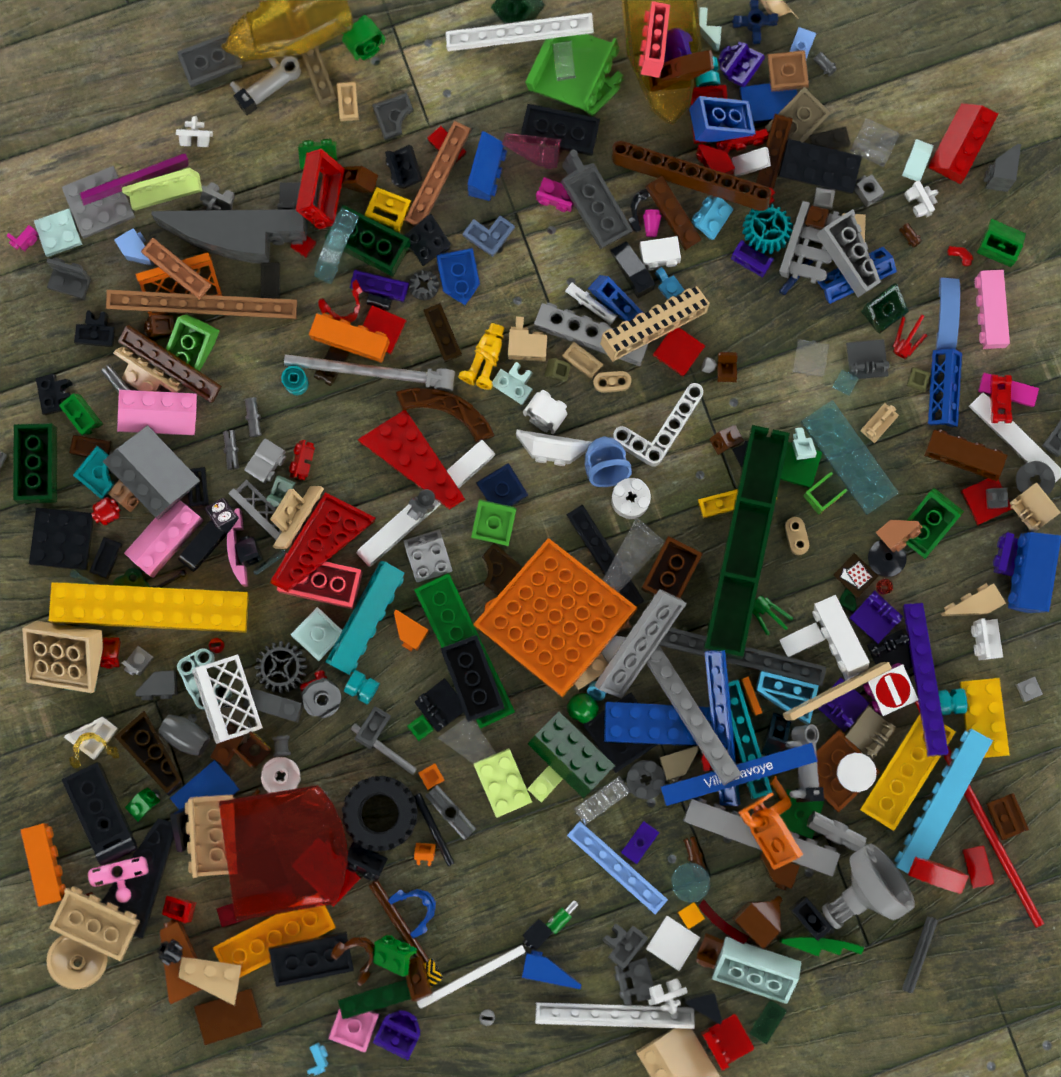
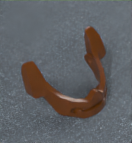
M353 937L345 944L342 942L336 944L331 956L337 959L349 948L355 946L364 947L366 952L369 953V960L360 969L361 973L357 984L362 986L370 977L368 968L373 960L374 944L367 938Z

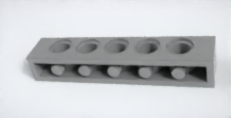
M552 303L541 304L534 323L535 329L571 342L574 341L579 345L608 355L600 343L603 333L608 329L613 330L609 324L593 322L592 318L584 315L582 317L577 316L575 312L568 309L560 310ZM559 317L562 321L559 324H554L551 319ZM576 323L579 325V329L571 330L569 325ZM595 330L597 335L590 337L587 335V331ZM648 344L619 359L640 367Z

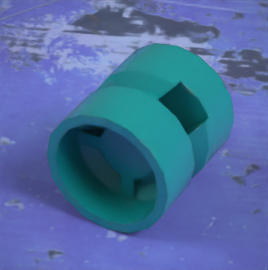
M712 56L714 69L695 77L696 87L720 85V76L717 72L719 69L718 60L716 57Z
M289 366L282 372L281 380L287 392L292 395L305 393L308 389L309 381L303 369L298 366Z
M355 670L347 682L344 692L352 697L357 695L359 701L368 705L380 683L372 678L366 679L365 674Z
M963 688L952 689L950 693L947 690L938 691L942 716L950 715L951 712L954 714L967 713V697Z

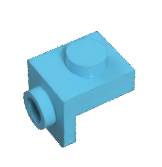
M319 1042L310 1047L317 1065L307 1070L308 1075L313 1073L316 1076L324 1072V1067L328 1065L326 1059L328 1053L324 1045L321 1046Z

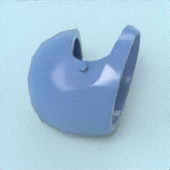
M604 436L597 438L589 444L585 454V469L592 485L596 487H611L630 477L632 474L631 464L626 460V451L621 443L614 438Z

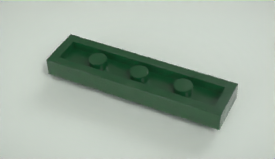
M403 980L339 999L338 1004L342 1019L345 1020L411 1000L407 981Z

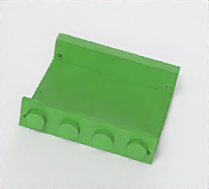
M588 34L545 39L525 81L528 90L589 112L590 107L594 106L598 90H601L604 85L606 73L608 74L611 70L613 58L617 57L619 53L617 39L613 38L611 43Z

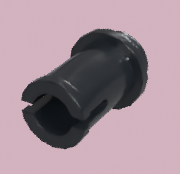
M372 293L369 294L367 305H373L382 308V310H390L392 299H389L388 296L384 298Z

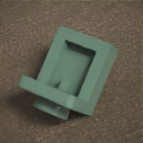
M278 475L266 501L271 502L272 506L278 507L287 491L294 489L296 483Z

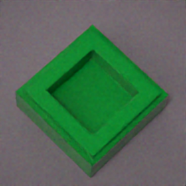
M423 714L407 725L418 741H421L434 731Z

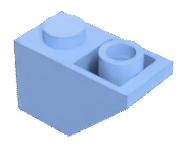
M132 228L114 239L128 261L151 266L155 265L141 253L145 247L143 243L146 242L141 232L137 233Z

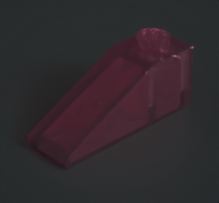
M505 133L502 145L538 166L547 169L558 167L561 139Z

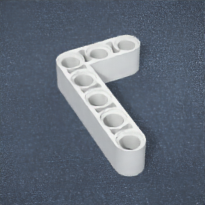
M692 383L687 387L652 443L624 426L615 429L613 438L621 443L625 451L652 467L658 466L700 402L703 395L702 386ZM697 390L699 392V396L692 397L689 394V391ZM685 405L689 408V412L682 413L679 407ZM676 421L679 424V428L672 429L669 423ZM620 432L625 433L627 436L623 441L616 437ZM667 437L669 443L663 445L659 442V438ZM639 442L642 444L643 449L637 451L633 448V444ZM650 453H657L659 459L656 461L649 458Z

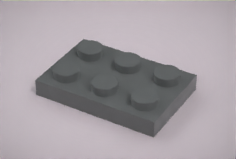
M229 32L177 52L190 87L243 68Z

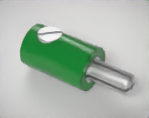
M573 901L566 909L561 907L548 920L546 925L557 934L572 918L570 914L578 906V903Z

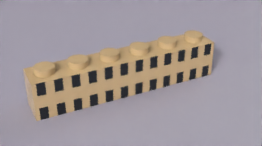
M697 286L693 289L688 288L681 295L670 297L665 303L653 306L650 311L639 313L634 319L622 322L617 328L606 330L602 335L600 344L613 362L707 313L710 303Z

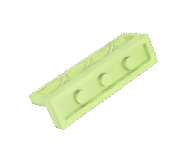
M187 168L122 187V192L130 197L131 208L136 211L202 192L199 173L191 168Z

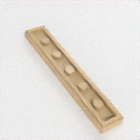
M881 662L783 713L785 720H795L891 670L890 663Z

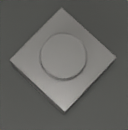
M1035 677L1015 684L1023 702L1043 695Z

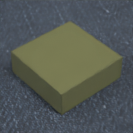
M912 367L906 386L925 392L931 373Z

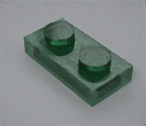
M769 999L749 1034L767 1045L787 1010Z

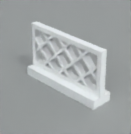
M238 655L192 669L216 744L247 734L250 731L262 729ZM235 660L237 666L234 674L225 670L227 663ZM214 667L220 670L216 680L209 677L208 668ZM223 672L232 676L228 686L219 682ZM235 678L243 684L240 692L230 688ZM217 684L226 689L222 698L214 693ZM228 691L239 695L235 704L224 700ZM241 697L249 702L246 711L237 706ZM223 703L233 707L228 717L221 714L220 708ZM235 709L244 713L240 723L231 719ZM247 715L254 718L255 727L249 728L243 725ZM229 721L238 725L236 733L228 735L226 729Z

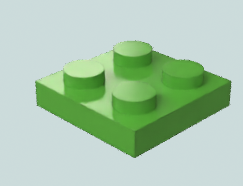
M479 500L471 538L509 546L517 508Z

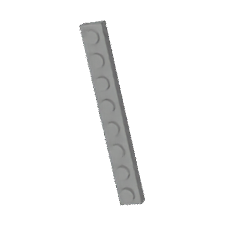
M658 645L646 664L724 786L740 777L741 773L665 653Z

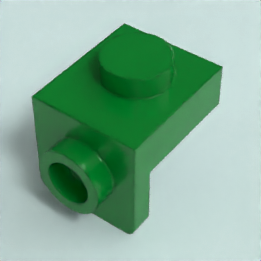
M147 787L137 793L126 805L125 809L138 822L160 800Z

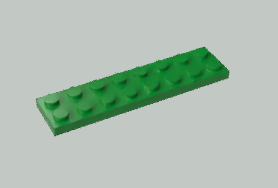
M450 574L443 575L414 589L442 648L469 637L478 636L505 708L502 711L476 720L480 729L515 713Z

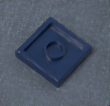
M509 463L476 482L485 499L489 502L513 506L528 497V493Z

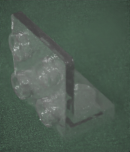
M866 118L850 152L884 167L899 137V133Z

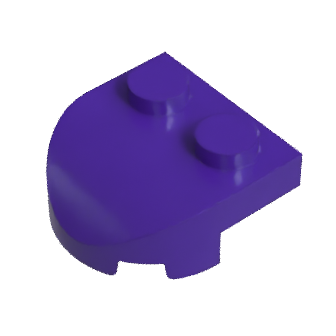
M672 28L667 31L664 62L691 54L689 42L693 40L688 32L683 31L681 28Z
M738 42V45L727 46L721 52L718 60L724 77L737 85L745 87L765 57L764 54L750 49L747 43Z
M403 1010L388 1014L384 1018L373 1040V1044L408 1061L420 1036L417 1018L410 1012Z

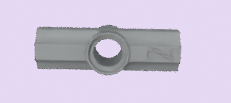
M815 811L808 818L807 827L824 835L826 839L838 845H843L856 852L866 844L864 836L848 829V826L839 821L831 820Z

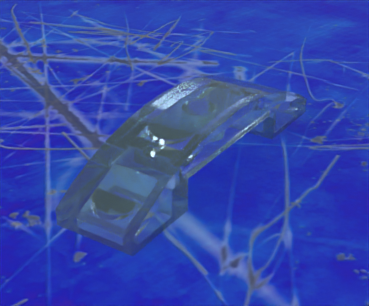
M341 208L323 245L314 277L332 284L338 270L337 265L350 234L353 233L359 218L358 215Z

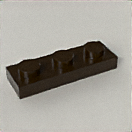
M441 303L424 309L423 312L444 362L462 356Z

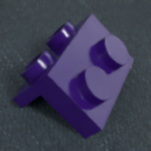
M1006 532L999 537L997 543L999 550L993 561V566H995L994 573L1010 577L1014 574V560L1018 550V539L1014 538L1012 533Z

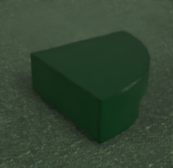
M845 588L838 601L842 608L854 613L857 606L855 596Z

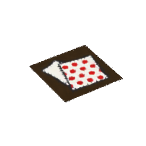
M855 553L833 574L857 598L878 577Z

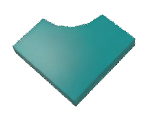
M96 446L73 476L102 500L108 495V492L115 484L110 478L109 468L102 462L109 455L99 446Z

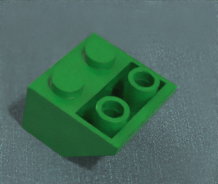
M991 219L976 253L1012 267L1023 247L1026 233Z

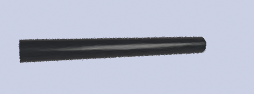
M421 793L415 795L414 798L447 866L455 864Z

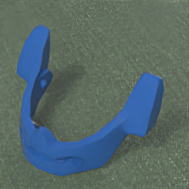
M400 889L388 899L390 904L415 896L421 898L423 905L427 906L425 919L410 933L412 938H416L428 930L426 924L434 916L436 903L428 891L415 889L404 893Z

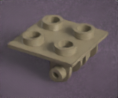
M867 706L845 737L873 760L892 733L895 732V726L885 721L872 708Z

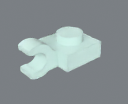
M803 427L795 428L796 434H793L792 447L796 459L815 458L817 453L812 438L805 437Z

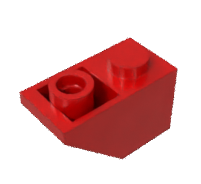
M703 144L698 145L696 157L699 163H703L705 167L722 173L734 174L735 166L726 151Z

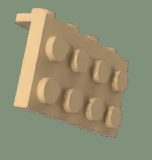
M234 795L190 797L188 803H185V814H189V822H186V833L190 834V842H187L188 854H191V861L188 863L189 873H192L193 878L198 876L238 874Z
M77 887L66 888L64 891L65 895L49 929L118 961H122L140 922L139 919H136L137 915L129 911L123 913L118 910V906L109 902L106 905L100 902L101 898L90 894L88 897L82 894L83 890Z

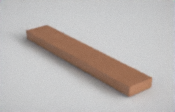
M456 121L453 122L404 219L405 222L416 226L429 215L471 132V128Z

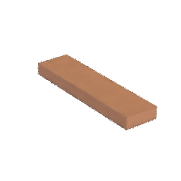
M154 238L142 249L141 253L197 299L200 300L212 286Z

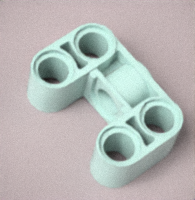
M203 648L182 658L177 664V669L196 706L205 710L204 706L201 705V697L192 673V669L215 661L214 654ZM203 653L209 654V660L206 663H202L200 660ZM187 662L192 664L189 672L183 670V666ZM217 684L214 693L219 697L218 690L221 686ZM228 691L224 700L227 701L231 698V691Z

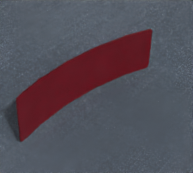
M704 899L698 907L704 915L725 934L745 944L749 936L729 925Z

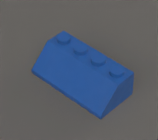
M1034 532L1020 533L1017 542V556L1014 560V574L1011 578V592L1008 596V609L1024 613L1050 611L1061 536Z

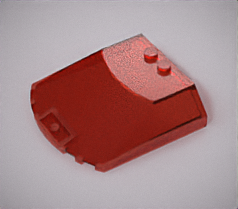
M318 785L219 801L236 921L336 904L345 881L347 842L337 810L326 793Z

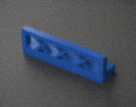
M884 247L868 253L870 259L873 260L880 280L897 272L893 256ZM882 254L884 255V257H882V258H880V259H876V257H878V256H880V255H882ZM839 268L827 273V278L824 281H817L824 290L829 304L854 293ZM833 280L832 282L825 284L826 281Z
M953 348L933 350L928 425L958 427L962 352ZM946 354L945 361L940 365L938 363V356ZM943 372L944 380L939 384L937 376ZM941 390L943 392V398L938 403L936 400V395ZM940 409L942 411V420H935V413Z

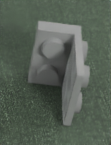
M440 529L404 540L405 549L416 582L453 571Z

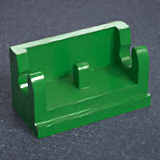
M72 394L59 405L81 435L92 434L91 430L93 428H100L103 425L81 395Z

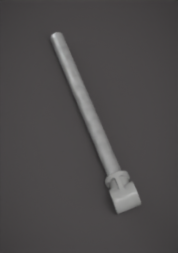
M286 354L284 358V366H298L307 369L426 383L427 388L434 386V389L447 392L453 391L455 371L450 369L431 371L432 369L428 368L427 372Z

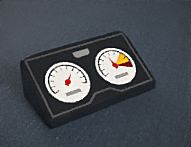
M224 497L205 507V511L215 526L226 533L232 529L239 519Z

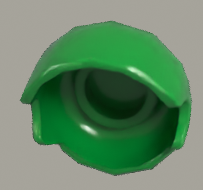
M587 693L575 694L567 705L569 716L581 723L593 720L599 709L595 699Z

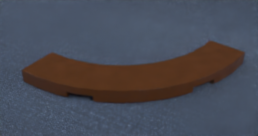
M410 388L396 392L402 411L412 408L440 410L452 415L463 423L474 437L476 443L494 437V433L483 415L473 408L470 403L455 394L434 388Z

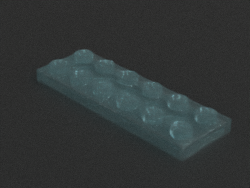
M833 400L801 421L803 427L866 515L899 494Z

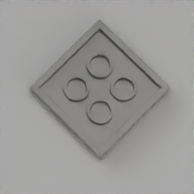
M114 166L62 187L83 239L136 218L126 194L122 191L85 206L82 204L80 192L119 178Z

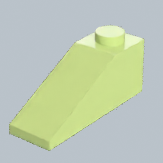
M548 766L527 790L542 803L563 778Z

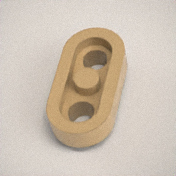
M625 371L599 373L593 381L594 388L601 393L625 391L631 385V377ZM623 379L625 384L620 385L618 380ZM605 381L606 385L600 386L599 382Z
M791 517L785 523L789 548L793 554L803 555L809 549L806 528L802 519ZM792 524H798V529H793ZM797 542H802L803 547L798 548L796 545Z

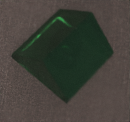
M896 283L867 303L861 311L879 334L909 312Z

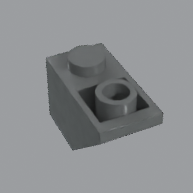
M154 672L135 692V695L141 697V700H153L154 696H161V699H172V695H178L177 672Z

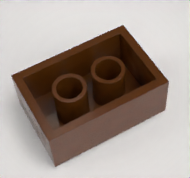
M668 536L641 590L655 596L659 589L677 598H681L703 553Z

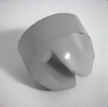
M705 357L701 371L706 373L715 371L717 368L715 360Z
M485 1009L480 1013L479 1020L483 1025L490 1026L495 1021V1014L492 1010ZM482 1016L492 1017V1020L482 1019Z

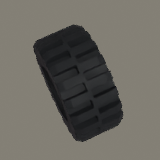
M372 776L359 781L356 786L349 790L350 792L345 797V803L342 807V822L345 825V831L356 844L372 851H386L403 844L411 836L417 823L418 808L411 791L402 782L387 776ZM375 795L390 797L398 807L397 822L391 829L385 832L372 831L365 825L362 819V808L365 802Z

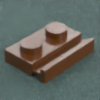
M1014 793L986 803L1001 840L1029 830Z

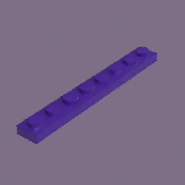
M923 603L904 604L903 613L909 638L908 643L927 756L947 755L949 752Z

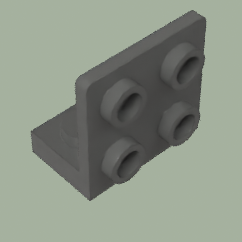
M47 258L46 262L53 269L47 288L84 300L91 278L87 271L83 269V266L72 263V265L65 264V261L59 258H54L53 260Z

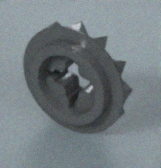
M421 270L414 273L410 278L409 289L415 298L428 300L437 294L439 282L436 275L430 271ZM420 279L423 282L429 281L427 283L428 290L424 287L419 288L421 285Z

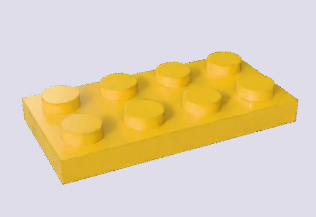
M1000 678L959 682L960 689L963 688L967 697V713H964L966 731L968 732L969 729H973L993 740L984 758L1010 755Z

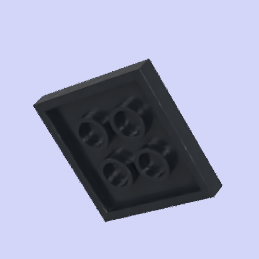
M36 508L29 565L87 571L94 524L92 513Z
M632 692L617 701L621 703H638ZM605 710L596 715L593 720L583 724L599 750L615 765L613 768L615 773L658 745L604 742Z

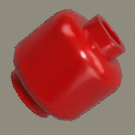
M105 497L92 507L94 512L91 515L97 524L101 522L106 526L120 517L119 512L121 509L114 498Z

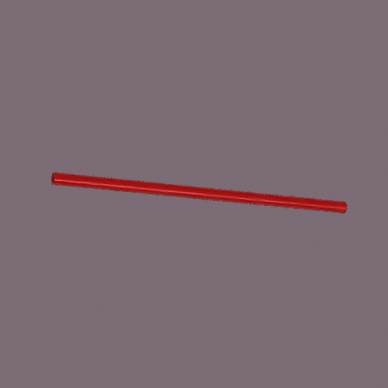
M915 701L914 703L920 712L919 702ZM947 745L949 753L943 755L949 766L953 759L950 758L952 751L949 745ZM969 784L964 793L965 798L1035 928L1042 926L1044 922Z

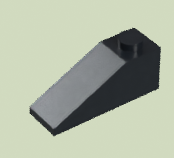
M627 241L610 250L637 298L654 290L655 283Z

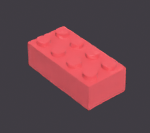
M324 562L290 591L287 592L277 587V591L283 594L354 609L363 572L361 569Z

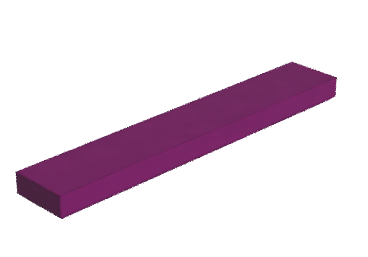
M186 153L80 192L82 204L85 206L121 192L122 187L188 166V158Z

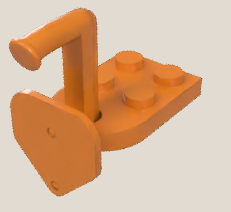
M773 776L769 783L780 801L766 808L763 802L774 795L771 792L738 812L744 823L750 827L755 840L773 870L803 855L782 818L779 816L791 807V800L778 781L777 776ZM750 809H753L755 812L752 816L748 812Z

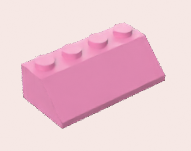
M119 390L117 432L138 433L148 425L156 434L195 435L197 394Z
M179 500L159 520L155 518L124 554L144 572L154 578L204 520Z

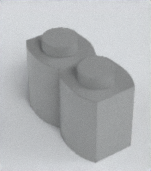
M265 438L244 471L264 484L267 481L271 482L276 474L274 472L276 467L284 463L286 452Z

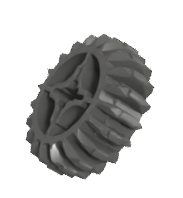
M283 641L279 642V647L273 642V649L265 646L267 653L259 652L263 659L256 658V661L261 663V666H255V669L261 670V672L256 673V677L263 676L259 683L267 682L264 687L265 689H269L272 685V692L275 693L278 687L279 693L283 694L284 687L289 693L291 692L290 685L297 689L298 686L295 682L303 683L299 676L306 677L307 674L301 672V670L307 669L308 666L301 663L307 660L305 657L299 658L303 654L302 651L295 653L298 649L296 645L290 649V642H287L285 647ZM288 652L292 656L280 660L275 653ZM269 658H271L273 668L267 674L266 665ZM276 660L281 664L286 663L284 666L286 674L280 670L277 672L279 666ZM296 661V672L292 677L289 668ZM283 675L287 682L275 683L271 678Z

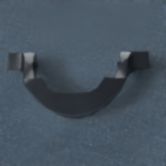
M647 189L638 191L630 204L632 217L628 220L636 233L641 231L637 216L638 203L651 197Z

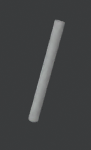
M354 724L350 730L357 734L361 727ZM376 740L373 745L376 749L414 775L417 768L379 740Z

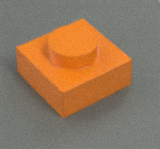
M436 763L419 772L427 790L445 781Z

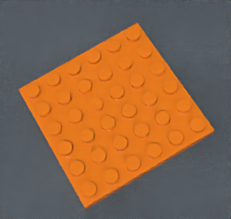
M548 538L473 625L563 698L638 609Z

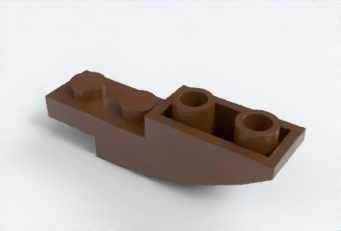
M712 50L696 52L664 62L659 78L649 76L650 91L656 93L681 80L689 81L714 69Z

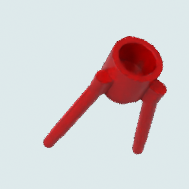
M924 315L920 316L908 338L900 341L906 319L904 316L902 317L895 342L892 345L894 348L893 353L904 359L907 356L910 357L913 351L927 337V334H924L913 346L910 343L924 319Z

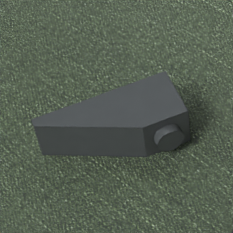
M249 688L256 710L299 723L304 707L302 703ZM245 699L243 704L245 707L249 706L247 699Z

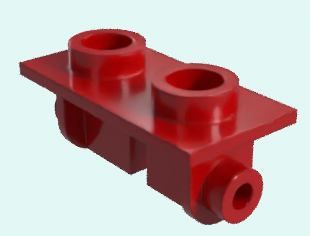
M301 440L295 445V459L289 467L290 478L297 477L298 475L297 479L305 481V478L308 477L311 464L304 463V461H312L315 448L314 444L307 442L305 445L306 440Z

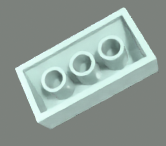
M726 937L719 953L712 979L787 1004L799 980L801 961L747 943L742 944Z

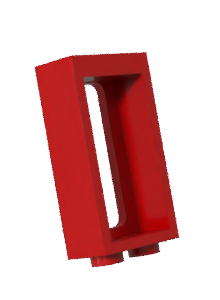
M322 149L306 154L296 211L318 229L334 226L345 170L344 167ZM320 171L323 179L318 205L315 207L313 202Z

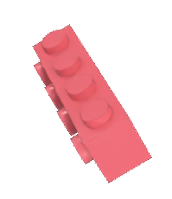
M652 1L649 11H645L644 22H646V25H644L642 37H645V40L641 42L640 51L643 52V55H640L638 66H641L642 75L658 78L664 64L670 11L669 4Z

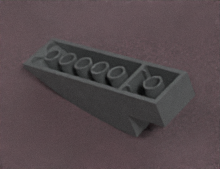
M296 209L151 211V215L159 227L194 247L215 255L249 263L270 264V243L274 245H283L285 242L303 244V241H307L308 220L298 213Z

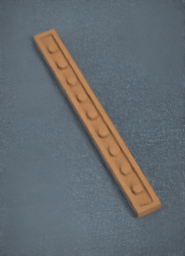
M107 290L106 309L297 319L298 300L204 295L199 300L192 294Z

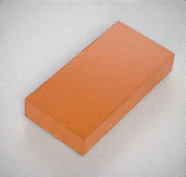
M749 677L741 679L740 683L752 715L762 714Z

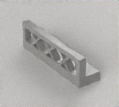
M247 479L236 490L233 488L228 494L277 540L282 531L279 529L278 532L274 528L277 526L271 525L268 522V514H274L276 508L266 501V498ZM248 486L252 490V498H243L239 493ZM255 501H264L266 503V511H257L255 509ZM300 531L297 532L294 539L300 534Z

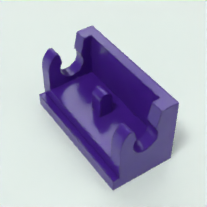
M743 240L739 242L731 256V260L762 278L774 260L772 257L769 258L761 252L755 251L754 248L745 244Z

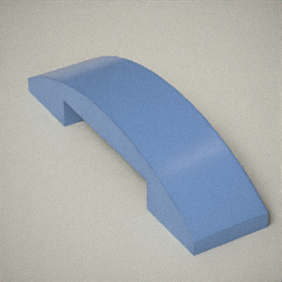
M940 278V310L936 350L951 348L956 350L960 317V281L953 278Z

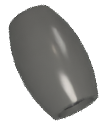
M168 715L159 729V734L167 743L187 754L200 756L210 742V736L199 725L181 716Z

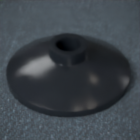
M883 540L873 544L868 553V562L871 569L883 577H892L899 574L905 567L907 560L904 548L893 553ZM890 554L892 556V559L887 560L885 558V555Z

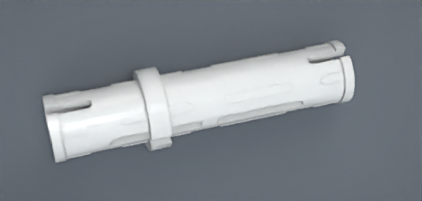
M573 282L566 289L565 292L578 300V304L586 306L609 323V325L617 318V315L592 298L589 292H584Z

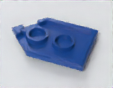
M473 248L436 256L443 292L464 306L480 285Z

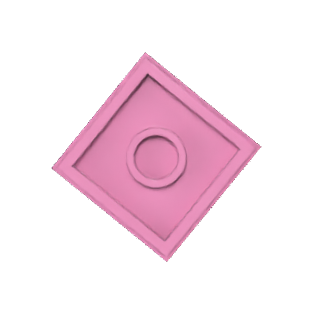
M339 1008L328 1039L366 1053L379 1013L371 1011L343 1020Z

